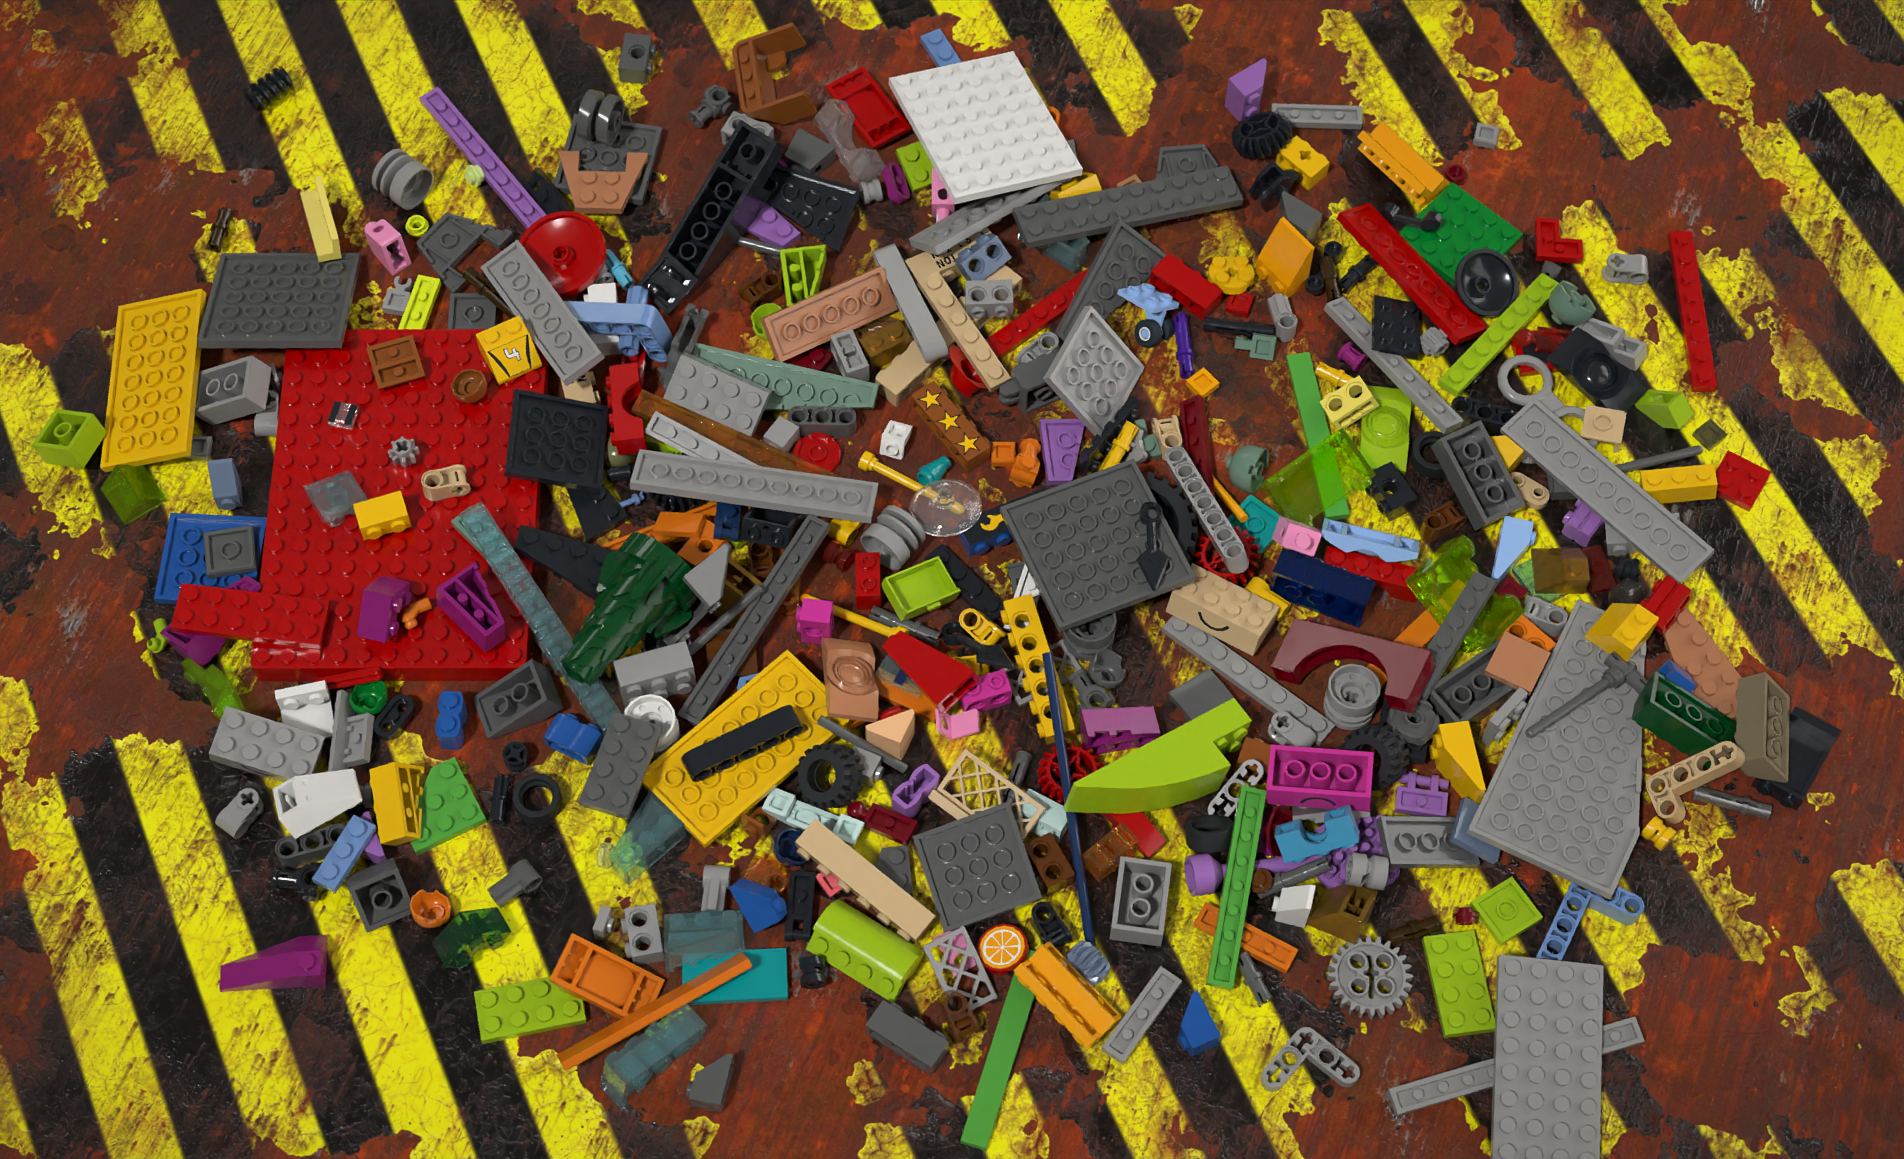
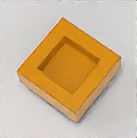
M1204 367L1186 380V386L1195 395H1200L1203 398H1206L1219 388L1220 383Z

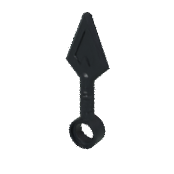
M1150 501L1141 506L1139 514L1140 521L1146 525L1147 550L1136 560L1152 591H1157L1169 558L1157 549L1156 525L1161 520L1162 509L1159 504ZM1152 509L1156 511L1157 517L1148 519L1145 517L1144 512Z
M950 622L942 627L943 642L947 645L962 644L975 651L977 663L1007 669L1014 668L1013 663L1001 645L980 644L964 635V629L957 622ZM949 633H958L955 635H948Z

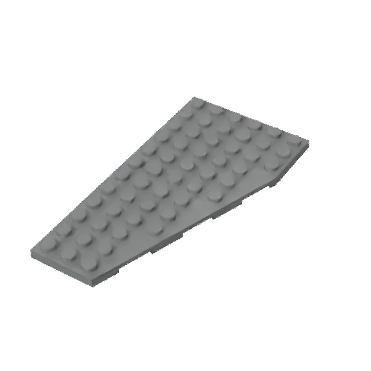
M1578 599L1466 834L1607 899H1611L1640 834L1639 804L1642 778V727L1632 720L1634 704L1639 694L1626 682L1616 688H1606L1536 736L1529 738L1525 734L1529 727L1600 681L1603 672L1609 668L1604 664V660L1609 654L1584 637L1605 611ZM1646 641L1628 662L1629 665L1637 668L1636 671L1643 678Z

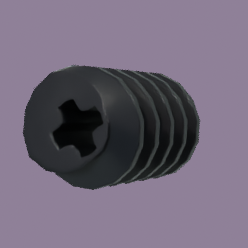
M279 66V69L273 68L271 70L272 74L266 73L264 79L259 78L257 84L252 83L250 85V89H243L245 98L255 110H257L258 106L266 110L264 102L273 105L271 97L280 100L278 92L287 95V86L291 90L295 89L291 77L283 67Z

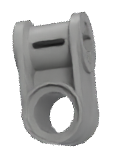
M1612 253L1608 256L1607 265L1602 270V277L1610 283L1641 285L1649 280L1647 257L1641 254Z
M1044 332L1018 353L1016 362L1018 364L1027 363L1036 359L1039 355L1055 352L1057 355L1059 352L1058 337L1052 332Z
M268 390L266 409L256 412L254 430L257 437L276 436L280 401L278 394L273 390Z
M1526 597L1524 601L1525 607L1521 614L1530 619L1536 627L1548 636L1557 637L1561 635L1567 622V612L1563 608L1545 602L1538 597ZM1550 620H1556L1559 623H1553Z
M1280 711L1275 713L1268 726L1269 736L1280 745L1311 747L1317 740L1316 734L1310 728L1301 724L1287 712Z
M252 788L242 789L229 805L218 814L215 824L235 839L242 837L249 826L264 810V804L259 798V794Z

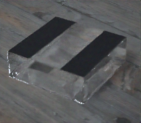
M335 401L328 418V424L352 430L359 412L358 405Z

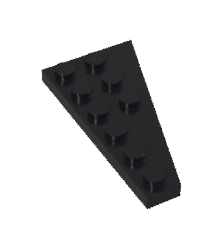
M520 525L514 546L516 552L537 565H543L551 570L553 575L559 579L567 580L573 584L572 587L595 601L599 597L595 592L602 565L609 552L614 551L525 525Z

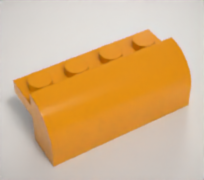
M1383 121L1370 135L1362 130L1357 136L1362 141L1357 149L1419 206L1428 205L1450 184L1443 175Z
M1050 941L1043 944L1028 960L1020 963L1014 970L1019 982L1027 987L1035 995L1038 1002L1047 1007L1054 1015V1018L1061 1025L1065 1026L1071 1032L1073 1038L1087 1050L1094 1046L1122 1018L1115 1008Z

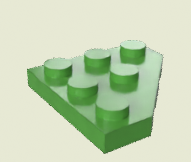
M455 757L430 769L423 786V795L418 798V808L422 809L421 838L410 841L418 856L487 823Z

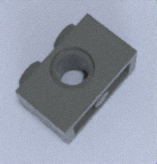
M625 33L618 66L620 82L647 84L648 76H652L653 71L651 58L656 56V45L652 43V35Z

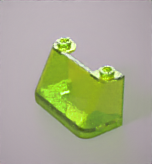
M1341 428L1260 483L1259 486L1284 517L1313 526L1312 520L1318 514L1352 490L1359 488L1362 491L1373 483L1371 478L1376 476V474L1344 428Z

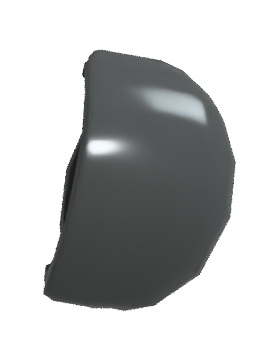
M1108 649L1097 651L1088 665V672L1093 682L1102 688L1108 689L1120 685L1126 669L1121 668L1122 657Z

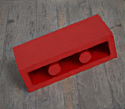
M1169 253L1151 270L1150 284L1162 293L1171 295L1173 300L1202 321H1204L1205 316L1209 317L1221 304L1223 291L1218 285L1209 282L1198 271L1192 270L1181 259L1173 257Z

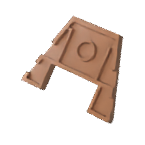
M559 151V158L575 211L577 213L622 214L633 192V187L636 181L639 180L644 165L648 162V153L627 152L626 171L608 172L579 171L580 151Z

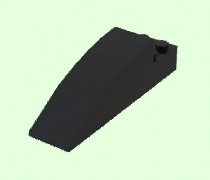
M742 120L738 123L659 256L660 258L666 250L669 251L701 281L689 297L722 263L737 244L738 239L744 235L772 194L763 187L786 150V147Z

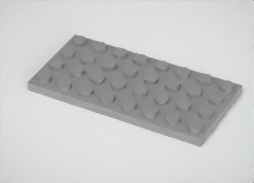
M1501 954L1497 956L1490 1159H1600L1603 965Z

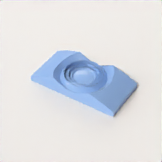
M1324 518L1322 537L1346 553L1357 551L1367 555L1379 556L1386 562L1417 559L1419 540Z

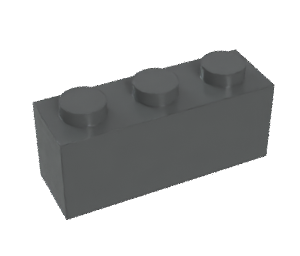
M883 1000L866 1023V1034L931 1076L949 1051L947 1037L937 1030L933 1032L926 1028L925 1023L915 1016L909 1017L903 1013L904 1010L896 1003L891 1002L889 1004Z

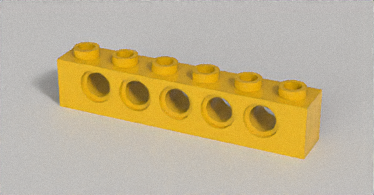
M1030 593L1003 601L1004 610L1000 611L1003 624H1008L1011 631L1007 633L1011 648L1016 647L1018 655L1014 656L1018 670L1023 669L1025 675L1024 678H1021L1025 692H1030L1032 700L1029 701L1032 715L1037 714L1040 722L1036 724L1039 737H1044L1048 745L1055 742L1052 719L1045 716V713L1050 711L1048 695L1041 696L1037 692L1041 688H1047L1042 654L1050 652L1032 594ZM1019 621L1028 622V626L1025 628H1019L1016 624ZM1027 643H1033L1036 646L1031 651L1023 648ZM1035 665L1043 668L1040 673H1033L1030 669ZM1054 665L1065 739L1075 737V726Z

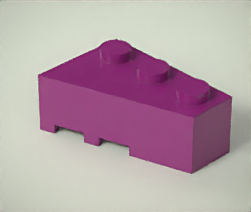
M476 562L436 588L437 606L485 653L505 639V622L494 599L491 598L487 590V585L478 571Z
M1153 706L1081 709L1079 724L1081 741L1085 745L1084 750L1090 748L1094 750L1093 755L1142 747L1160 737V730Z

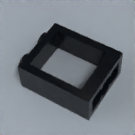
M751 507L743 517L741 540L786 549L804 522L806 514Z

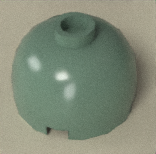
M1564 280L1550 294L1549 308L1553 313L1551 317L1560 325L1564 323L1569 326H1577L1585 323L1594 314L1596 308L1586 294L1581 296L1576 292L1579 288Z
M1245 445L1236 450L1234 455H1230L1226 462V468L1229 469L1228 475L1231 483L1244 492L1256 493L1264 479V475H1261L1263 467L1267 468L1269 450L1257 445Z

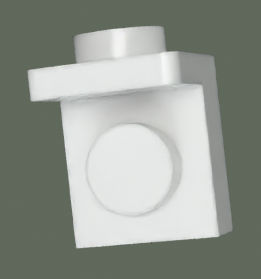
M890 420L882 434L880 454L901 460L904 456L905 445L912 434L913 426Z

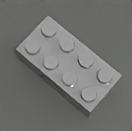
M685 352L680 356L663 398L751 437L755 434L773 390Z
M226 706L209 751V758L212 761L284 783L294 776L314 774L325 744V737Z

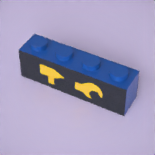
M1043 487L959 521L957 534L969 557L976 554L982 555L990 548L998 545L1004 546L1013 539L1000 514V507L1043 492L1046 488Z

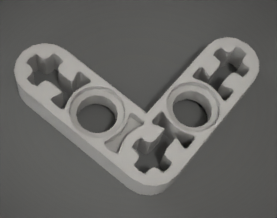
M1303 1027L1296 1031L1264 1068L1260 1082L1267 1091H1278L1306 1059L1342 1087L1354 1086L1360 1076V1070L1356 1063L1315 1030ZM1309 1036L1311 1038L1310 1044L1306 1043L1301 1048V1051H1299L1297 1047L1300 1045L1301 1037ZM1322 1051H1328L1333 1055L1334 1060L1331 1063H1324L1320 1060L1319 1054ZM1286 1053H1291L1296 1057L1297 1062L1291 1066L1286 1065L1282 1060V1056ZM1338 1060H1340V1066L1336 1068V1071L1332 1070L1336 1066ZM1279 1067L1282 1071L1278 1075V1083L1276 1081L1269 1083V1076L1267 1074L1274 1075ZM1350 1069L1352 1071L1351 1077L1343 1078V1071L1346 1072Z

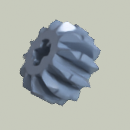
M1080 941L1067 954V960L1092 985L1102 982L1110 972V964L1107 962V959L1090 942Z

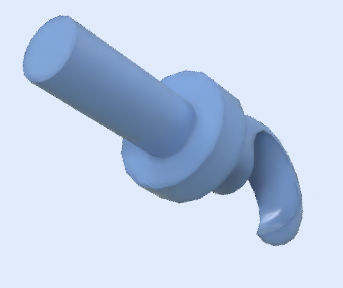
M641 491L639 495L636 493L632 494V498L619 502V505L622 508L633 503L639 505L640 501L644 500L643 494L649 492Z

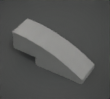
M1592 317L1585 323L1575 326L1572 330L1573 332L1579 327L1602 342L1608 353L1617 362L1631 370L1636 371L1648 356L1647 344L1645 342L1626 336L1625 329Z

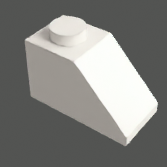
M1303 885L1282 888L1280 897L1275 896L1271 911L1276 912L1274 921L1305 928L1316 886Z

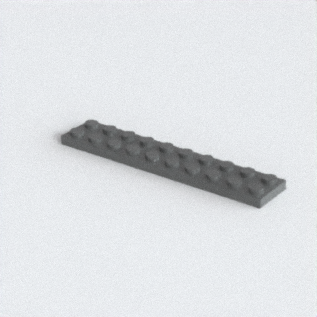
M1226 165L1015 207L1012 214L1026 247L1032 248L1107 233L1110 231L1115 220L1121 219L1130 227H1136L1240 206L1243 203V197Z

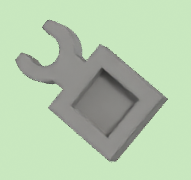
M396 276L394 279L395 290L388 289L382 310L383 313L403 316L411 295L410 291L413 288L411 278H408L407 283L401 285L400 276Z

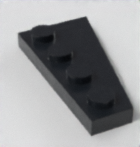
M1131 396L1114 417L1115 422L1113 423L1109 420L1104 426L1101 436L1097 434L1092 439L1090 448L1085 447L1081 451L1079 476L1084 477L1098 472L1102 464L1101 461L1108 455L1113 445V439L1118 437L1125 422L1134 423L1140 416V400Z
M603 483L600 493L566 488L587 543L591 544L628 521V515Z

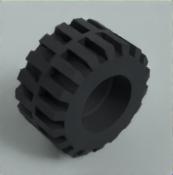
M1379 722L1368 724L1351 732V734L1344 738L1345 742L1340 746L1341 750L1367 752L1368 745H1371L1378 751L1381 757V767L1378 768L1373 765L1371 791L1381 789L1399 780L1401 775L1407 771L1405 766L1409 764L1410 760L1406 758V755L1410 753L1409 748L1404 746L1407 743L1405 738L1401 739L1399 737L1401 733L1398 730L1392 731V726L1388 724L1383 726V723Z
M836 744L812 746L813 749H807L804 752L806 756L800 757L798 761L801 764L796 766L795 770L798 772L795 782H799L797 790L799 793H803L802 798L805 801H809L810 805L818 806V808H842L852 804L851 800H856L859 797L857 792L863 790L864 786L861 785V782L865 781V775H862V771L865 769L864 765L859 764L861 760L859 755H854L855 751L847 748V746ZM830 763L835 770V781L831 788L827 786L825 781V772Z

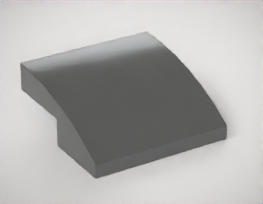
M1209 668L1168 692L1169 699L1184 713L1187 722L1234 698Z

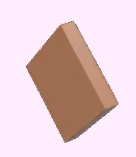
M1505 631L1485 669L1484 675L1516 690L1521 687L1530 696L1551 652Z

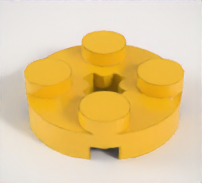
M1218 256L1212 259V264L1209 266L1208 281L1218 285L1224 294L1236 295L1244 293L1247 287L1253 285L1255 273L1253 267L1248 263V258L1245 256Z

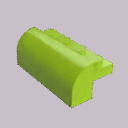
M840 899L832 902L821 914L813 927L814 933L806 947V950L816 956L825 958L827 963L890 1002L896 1001L907 978L915 973L925 954L920 948Z

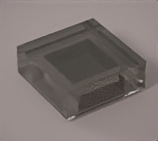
M1711 418L1692 434L1708 451L1721 443L1728 435Z

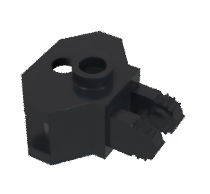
M1275 162L1270 163L1257 175L1249 190L1251 198L1253 200L1260 198L1262 200V209L1265 212L1270 211L1280 202L1283 191L1290 194L1294 188V182L1298 181L1300 175L1296 170L1289 169L1283 171Z

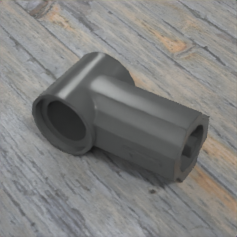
M523 859L514 864L509 870V874L488 888L487 891L497 906L502 908L523 892L526 894L534 891L542 883L543 879L527 859Z

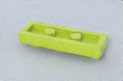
M423 275L417 276L398 329L426 328L442 285L440 279Z

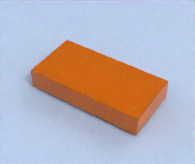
M660 512L653 532L655 536L699 538L706 517L704 514Z

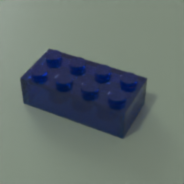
M1282 548L1274 567L1269 587L1271 591L1290 603L1360 629L1376 582L1367 576L1350 573L1343 567H1334L1326 564L1321 559L1310 558L1298 551Z

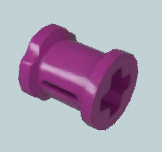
M1348 342L1339 351L1337 359L1339 361L1343 360L1352 367L1354 372H1358L1366 363L1368 356L1358 352L1353 348V344Z

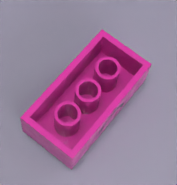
M1271 745L1266 789L1267 804L1336 809L1350 805L1352 811L1370 812L1374 752Z

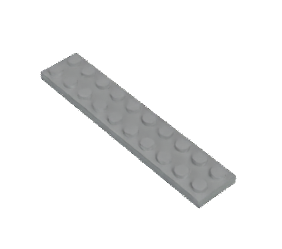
M1533 398L1500 428L1501 434L1507 435L1519 445L1530 459L1663 573L1675 579L1678 584H1683L1714 554L1715 550L1536 398Z
M639 449L630 480V489L871 524L878 492V483Z

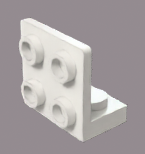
M325 680L275 690V697L281 710L283 724L324 736L325 740L332 738L334 715L330 692Z

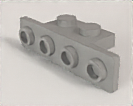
M344 690L337 691L328 772L346 770L351 766L370 763L374 716L370 713L355 716V711L349 703L350 694Z

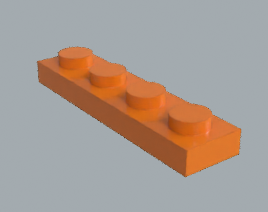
M1205 902L1193 927L1214 937L1219 908ZM1244 922L1239 951L1243 953L1248 952L1249 956L1286 974L1298 949Z

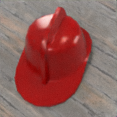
M950 346L948 353L953 362V367L950 371L953 385L966 397H971L980 388L988 389L960 347Z

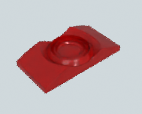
M863 66L825 86L838 111L849 120L859 138L872 150L911 131L909 123Z

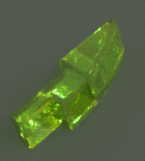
M189 657L181 663L185 671L183 676L191 684L198 683L202 687L201 691L209 698L213 707L211 711L218 719L221 720L226 706L246 712L237 691L215 665L212 664L205 671Z

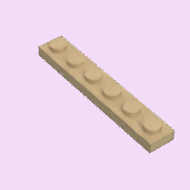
M936 271L918 280L917 286L990 393L999 389L1000 385L1002 386V384L1011 381L1010 375L940 273Z

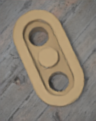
M1510 473L1512 480L1520 483L1515 484L1526 506L1539 510L1547 505L1550 495L1546 487L1522 473Z

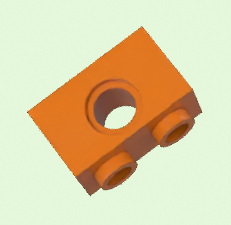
M706 519L699 538H690L677 555L693 569L726 542L731 545V541L729 538L713 539L714 523ZM704 549H710V550H711V551L706 552V553L701 552V551L704 550Z

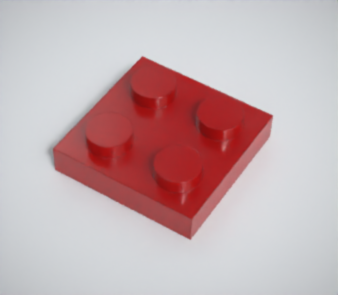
M1728 450L1716 470L1718 484L1716 495L1749 512L1769 478L1771 471Z

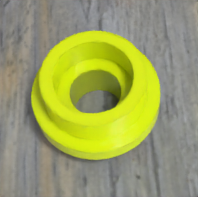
M420 215L411 216L406 223V231L412 237H422L429 230L428 221Z

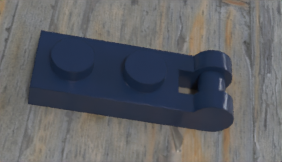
M717 502L713 539L729 538L730 541L738 542L741 505Z

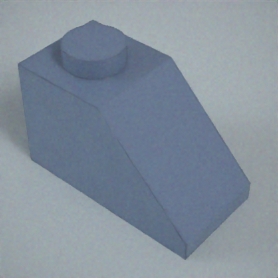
M232 458L207 461L213 498L218 510H233L243 507L242 481Z

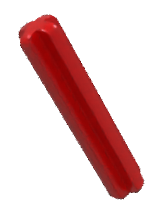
M376 666L319 677L315 682L325 680L330 691L380 681L383 677V672L380 667Z

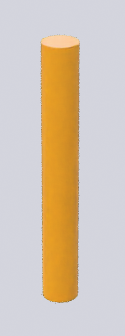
M1213 476L1214 492L1241 523L1247 521L1248 515Z

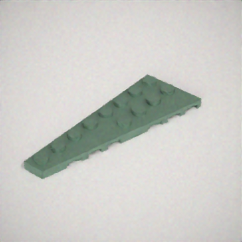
M699 343L695 344L693 355L773 390L764 411L790 410L794 406L849 407L851 409H874L879 390V384ZM680 406V408L684 409L687 412H693L687 408Z

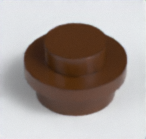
M1263 868L1253 870L1250 890L1253 893L1263 894L1271 889L1273 878L1269 871Z

